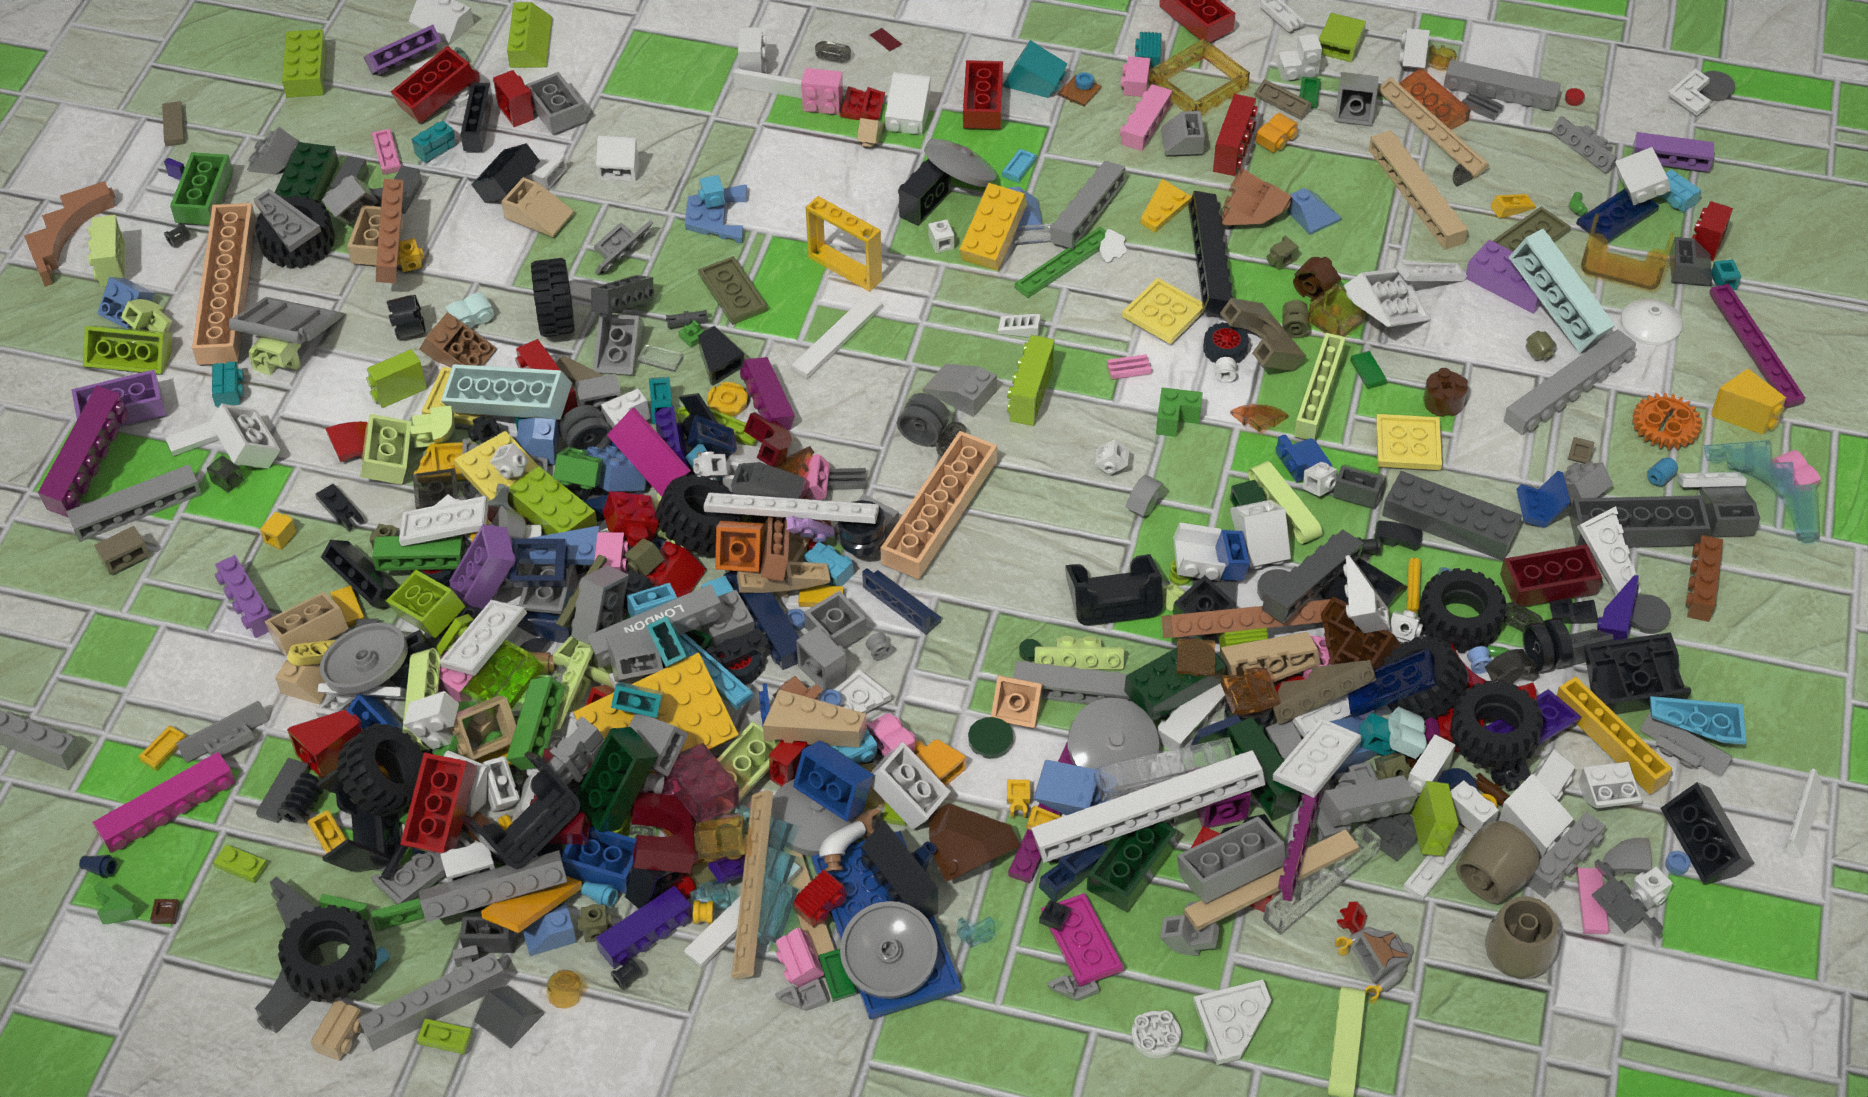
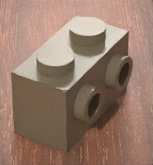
M134 526L94 545L99 559L110 575L150 556L144 540Z

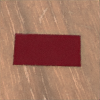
M883 28L869 34L889 51L902 45Z

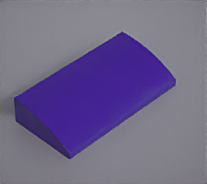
M1549 689L1537 696V707L1541 709L1543 719L1538 745L1581 720L1582 716ZM1500 718L1485 727V729L1495 733H1508L1515 730L1511 724Z

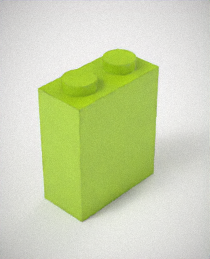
M1330 13L1319 37L1322 47L1321 55L1352 63L1364 36L1366 21Z
M412 349L367 368L368 377H366V380L372 389L370 391L371 398L374 402H378L381 408H385L427 389L421 361Z
M1426 781L1412 812L1421 854L1444 857L1458 826V820L1449 784Z

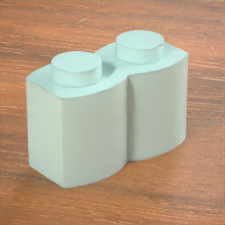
M482 292L471 294L464 300L455 301L446 307L447 312L470 329L476 324L486 323L494 317L493 308Z
M1398 706L1388 719V728L1391 732L1390 747L1395 751L1416 759L1427 747L1424 734V719L1422 716Z

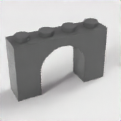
M347 156L330 189H335L345 177L351 175L364 182L369 174L366 159ZM401 166L394 179L404 180L402 214H406L422 184L419 169ZM383 187L370 189L379 201L374 206L381 207Z

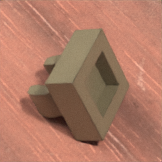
M1574 437L1568 459L1584 463L1589 462L1594 442Z

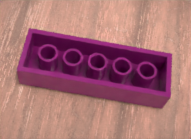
M96 385L38 491L47 510L68 517L66 511L80 506L83 494L85 495L89 490L91 479L98 474L102 459H105L108 455L111 442L115 441L118 436L119 427L127 420L128 411L119 393Z

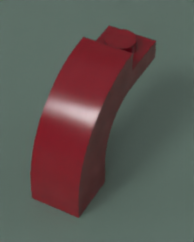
M756 412L750 413L744 432L762 443L757 458L773 467L782 465L792 442L790 433L777 421L770 422Z

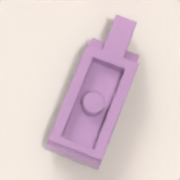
M795 516L786 518V529L792 534H800L801 537H808L813 539L814 542H824L826 538L834 536L833 527L813 519H801Z

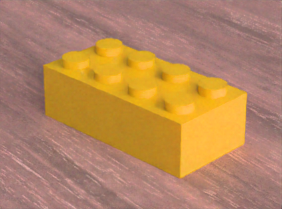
M988 183L959 249L963 261L999 271L1027 206L1025 193Z

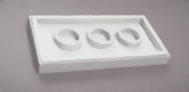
M487 496L403 512L399 537L401 546L479 531L482 524L486 525L489 503Z
M490 600L439 661L440 665L443 668L475 676L527 614L525 608Z
M1320 718L1274 772L1273 780L1314 798L1360 743L1361 735Z

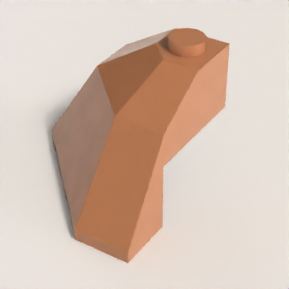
M1240 168L1230 185L1229 190L1232 194L1231 197L1227 196L1223 206L1225 210L1220 215L1222 216L1221 224H1262L1279 215L1283 210L1285 211L1291 203V195Z

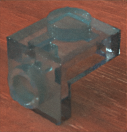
M712 881L698 884L699 889L690 892L692 901L711 897V900L714 901L715 910L731 906L730 893L726 883L713 885Z
M989 916L969 927L962 917L958 919L957 934L962 942L966 941L969 947L973 948L980 943L990 941L995 936V922Z

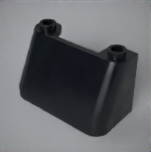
M1151 554L1133 558L1130 562L1129 573L1088 578L1087 570L1083 565H1065L1066 578L1078 622L1082 625L1154 617L1162 611V576Z

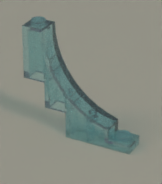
M1770 440L1704 445V454L1707 461L1722 462L1726 460L1729 470L1741 472L1762 481L1780 496L1791 512L1798 541L1812 543L1815 540H1820L1819 494L1817 485H1796L1793 462L1773 463Z
M738 804L735 813L743 816L742 821H745L743 831L748 836L751 808ZM773 816L770 819L757 942L769 945L770 941L776 943V940L782 937L798 892L797 888L786 884L796 857L784 852L793 824Z

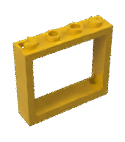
M817 196L805 207L808 258L871 292L882 281L881 230ZM824 220L865 242L866 266L825 244Z

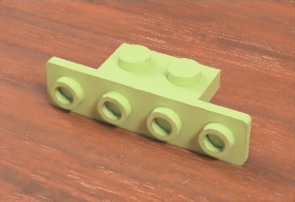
M1063 636L1062 638H1056V647H1035L1034 663L1063 667L1071 666L1080 669H1123L1124 648L1101 647V639L1093 636H1086L1084 638Z
M576 648L572 654L571 661L561 681L565 691L553 730H560L567 712H574L580 708L591 682L590 679L584 676L593 654V650L590 648Z

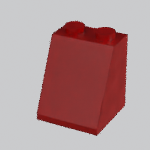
M342 710L291 726L287 731L296 756L304 763H308L310 769L323 779L337 769L339 752L347 741L362 731V722L355 714L351 715L346 710Z

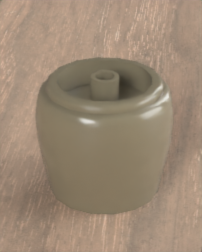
M1491 821L1481 827L1471 838L1457 861L1456 871L1463 884L1473 894L1484 901L1497 904L1524 886L1534 876L1539 865V854L1533 841L1521 829L1506 821Z
M1516 897L1507 901L1490 922L1485 938L1487 957L1494 967L1506 976L1517 979L1534 978L1544 973L1553 963L1558 947L1559 930L1556 914L1549 905L1533 897Z

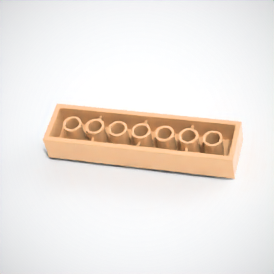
M959 431L881 546L882 565L914 578H921L996 464L997 445Z

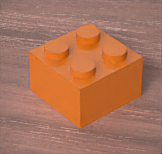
M720 521L716 528L715 569L759 572L762 567L764 523Z

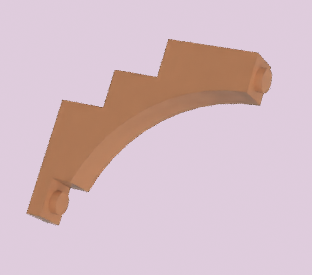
M105 181L60 195L64 208L42 215L46 225L45 229L24 235L45 287L52 285L50 276H53L52 270L58 268V260L62 248L73 232L95 215L115 207L113 199L116 198L112 187H107Z

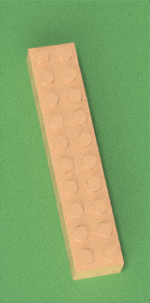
M252 203L212 205L192 344L197 365L233 361L238 363L242 332L230 330L229 320L245 311L256 223Z

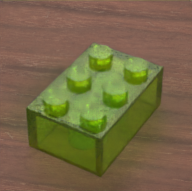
M505 639L461 691L475 704L498 695L507 697L512 709L528 689L530 681L536 679L545 667L530 652ZM493 707L487 709L495 714Z

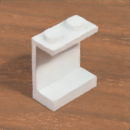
M1179 522L1173 536L1177 575L1202 578L1206 575L1210 580H1220L1226 567L1225 563L1218 562L1215 549L1221 529Z

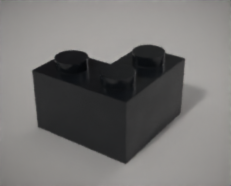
M420 629L405 637L408 644L407 656L398 671L390 677V680L396 687L407 689L411 655L433 648Z
M632 866L633 870L628 882L625 898L640 909L663 894L666 887L682 880L684 873L638 869Z

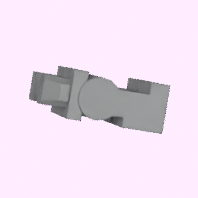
M582 716L575 723L578 728L572 735L561 740L557 748L554 746L550 750L553 758L547 764L566 785L572 779L578 783L582 780V775L586 774L590 769V765L595 760L605 740L598 728Z

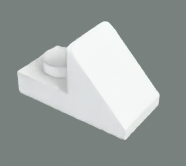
M332 695L316 707V714L320 718L347 710L354 698Z

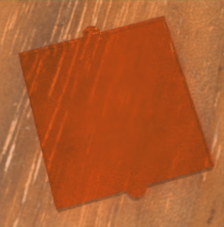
M1075 75L1061 89L1058 96L1070 100L1071 103L1074 102L1085 107L1102 89V86L1094 83L1093 87L1088 90L1079 89L1075 85V78L1077 76Z
M1178 638L1177 673L1193 674L1194 676H1214L1215 641L1199 640L1198 638Z

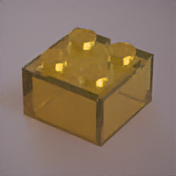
M1336 284L1326 291L1324 296L1321 295L1310 303L1308 320L1324 333L1345 337L1365 321L1366 311L1354 304L1348 298L1346 290Z
M744 816L697 821L694 837L698 860L703 859L704 862H713L718 860L719 856L727 857V859L741 858V855L745 854L747 846Z

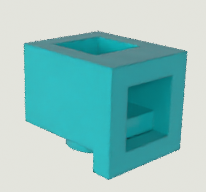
M1734 260L1714 262L1712 276L1716 285L1730 284L1733 290H1737L1741 274Z

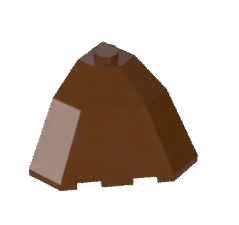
M1333 596L1321 612V619L1325 630V642L1330 658L1329 664L1371 660L1376 675L1379 667L1383 666V660L1386 656L1389 657L1392 650L1401 647L1400 642L1394 634L1386 630L1363 633L1358 626H1355L1354 621L1347 616L1346 605L1349 604Z
M952 803L936 809L929 817V840L936 846L934 857L946 882L1021 846L1010 824L966 810Z

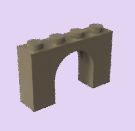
M1231 298L1220 312L1230 327L1247 329L1263 338L1252 352L1263 367L1295 371L1306 357L1263 303Z

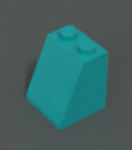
M1030 40L1014 63L1003 86L1048 98L1052 92L1056 93L1061 85L1059 81H1062L1067 74L1064 70L1068 63Z

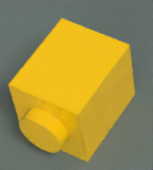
M274 512L260 528L264 543L280 550L297 533L293 519L286 514L282 515L278 512Z

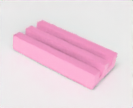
M1147 354L1107 360L1111 380L1151 374V366H1149Z

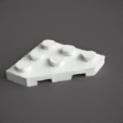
M1263 980L1194 996L1193 1003L1217 1065L1241 1059L1270 1007L1271 998Z

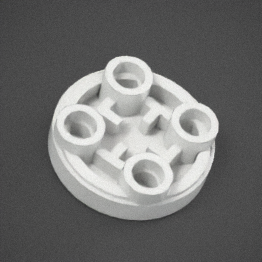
M1150 1011L1135 1018L1131 1038L1134 1047L1142 1055L1153 1059H1161L1170 1056L1177 1050L1180 1044L1181 1030L1179 1024L1169 1011Z

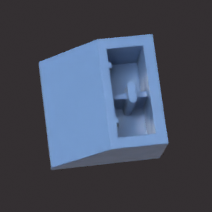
M109 277L97 314L124 328L131 329L132 326L121 318L127 302L136 299L152 301L155 293L125 278Z

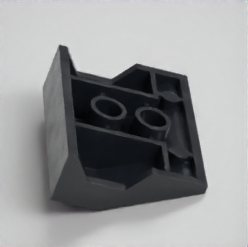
M1359 558L1355 562L1388 609L1407 590L1408 586L1363 559ZM1344 572L1319 592L1323 599H1331L1334 596L1349 604L1345 593L1347 577Z
M1671 632L1584 645L1590 690L1615 714L1650 709L1651 696L1687 699L1692 692L1690 687L1684 685L1681 678L1679 654Z

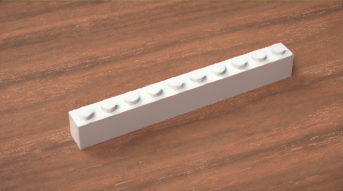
M1253 750L1035 826L1031 828L1043 863L1261 787L1265 785L1263 770Z

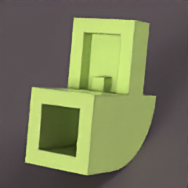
M144 299L128 301L121 316L134 329L147 327L150 331L168 332L173 322L162 313L163 307Z

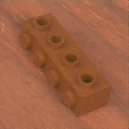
M1701 535L1699 543H1694L1692 555L1695 556V559H1692L1690 572H1693V576H1690L1688 582V589H1691L1690 593L1688 592L1685 603L1688 606V618L1710 621L1716 602L1723 539Z

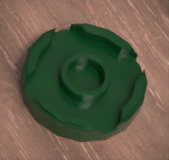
M984 717L977 720L970 727L968 732L969 746L974 753L983 755L984 758L1001 757L1012 747L1013 731L1009 724L1002 719Z

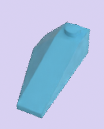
M1650 697L1651 718L1722 743L1746 744L1743 704Z

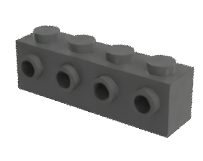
M634 275L592 287L591 312L600 313V316L608 317L612 316V313H622L624 309H635L634 306H645L647 302L653 301L655 293L653 277Z

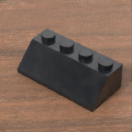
M1696 782L1661 807L1664 816L1704 885L1736 877L1755 864L1710 787Z
M885 820L882 821L861 846L862 857H860V860L865 869L872 871L876 883L886 889L890 901L910 905L929 919L938 913V887Z

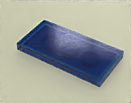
M1623 189L1578 218L1576 224L1602 244L1607 245L1657 212L1659 205L1649 199L1633 206L1626 189Z
M1427 648L1375 669L1376 681L1348 693L1350 714L1355 718L1437 685L1433 656L1430 649Z

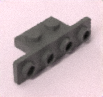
M1599 859L1596 860L1595 867L1608 882L1595 891L1592 897L1623 933L1642 920L1658 939L1663 937V932L1661 931L1663 926L1655 917L1650 918L1646 914L1647 908L1638 898L1634 900L1629 894L1630 888L1623 880L1617 881L1613 876L1614 870L1607 862L1602 864Z

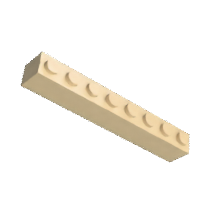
M1391 130L1371 136L1369 152L1442 248L1446 250L1464 244L1468 233L1467 226L1458 218L1457 213L1448 205L1447 200L1441 196L1437 187L1431 183L1427 174L1421 170L1417 161H1414L1409 151L1401 144L1399 138Z

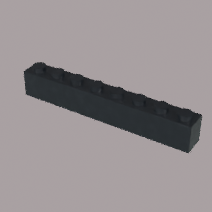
M1194 191L1188 207L1203 312L1221 315L1220 312L1228 301L1234 297L1231 295L1232 283L1229 282L1230 269L1227 268L1226 243L1223 242L1224 229H1221L1220 203L1217 202L1216 194Z

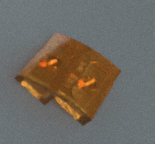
M808 446L786 457L784 463L775 468L803 476L809 470L805 462L815 452L811 446Z
M1267 668L1245 669L1244 675H1222L1220 683L1233 715L1259 712L1280 704V699Z

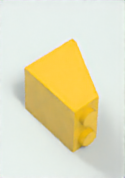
M1747 368L1719 388L1711 416L1763 435L1768 430L1772 431L1778 426L1780 422L1778 420L1779 416L1785 408L1783 405L1786 397Z

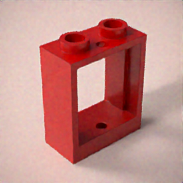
M782 740L769 754L770 780L782 787L787 782L795 779L802 750L812 744H807L806 741L784 743V740Z

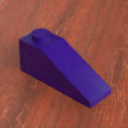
M1634 575L1606 606L1603 617L1598 618L1597 630L1613 634V640L1629 638L1639 591V575Z

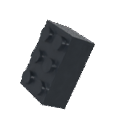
M527 143L504 149L471 185L485 203L489 201L496 202L501 198H505L523 177L525 178L527 175L532 174L540 160Z
M929 159L924 161L920 168L913 172L910 178L904 184H901L898 189L899 217L919 226L951 193V175L942 171Z

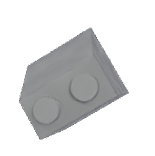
M1341 72L1334 121L1372 126L1379 76Z

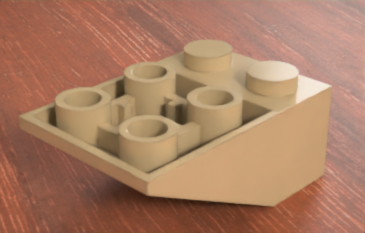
M524 177L501 201L504 218L551 237H554L574 214L570 207L542 185Z

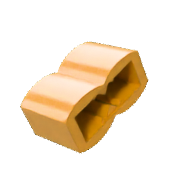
M1279 112L1257 131L1256 143L1273 153L1282 150L1286 142L1293 140L1297 136L1298 123Z

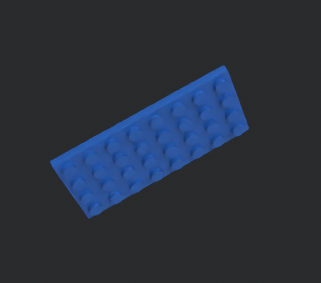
M901 830L894 832L906 846ZM865 841L849 845L845 850V855L841 856L842 862L839 863L843 870L829 873L845 887L847 893L844 903L830 911L840 941L846 926L858 912L872 904L890 901L886 889L876 883L872 871L865 869L860 860V857H862L861 846ZM819 854L811 856L813 867L818 876L822 870L828 868V865L825 864L824 858L819 857ZM934 916L930 917L928 921L936 935L938 956L931 976L913 993L893 999L874 997L858 988L869 1020L962 992L961 984Z

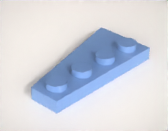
M595 526L527 539H566L568 543L567 565H592L595 560L597 534L600 532V528ZM520 549L519 564H555L556 549Z

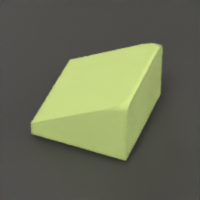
M1174 583L1163 586V606L1169 611H1173L1174 602L1185 591Z

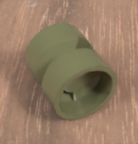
M1292 300L1283 305L1282 327L1291 338H1301L1308 333L1309 313L1307 304L1300 300Z

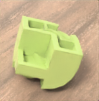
M261 337L249 350L253 370L270 376L278 366L297 370L301 365L297 353L301 344Z
M452 406L430 408L431 414L412 416L413 426L410 427L415 448L428 447L433 443H446L450 439L455 427Z

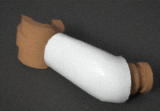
M880 809L864 812L855 819L854 823L833 832L821 843L819 857L824 858L825 864L828 865V868H825L828 873L843 870L842 866H839V863L842 862L841 856L845 855L847 847L862 836L869 838L874 831L872 820L878 818L882 813Z

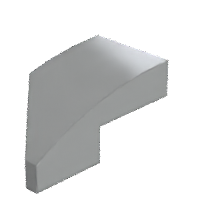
M1063 975L1047 982L1049 989L1075 1001H1080L1100 993L1095 981L1078 987L1073 976L1068 978L1067 975Z
M818 978L798 988L792 985L775 993L778 1000L804 1011L814 1009L829 1002Z

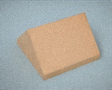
M998 675L991 717L1002 719L1006 723L1035 728L1042 702V683Z

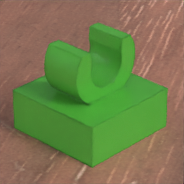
M693 320L690 325H685L678 333L679 337L692 348L699 344L698 335L704 330L700 324Z

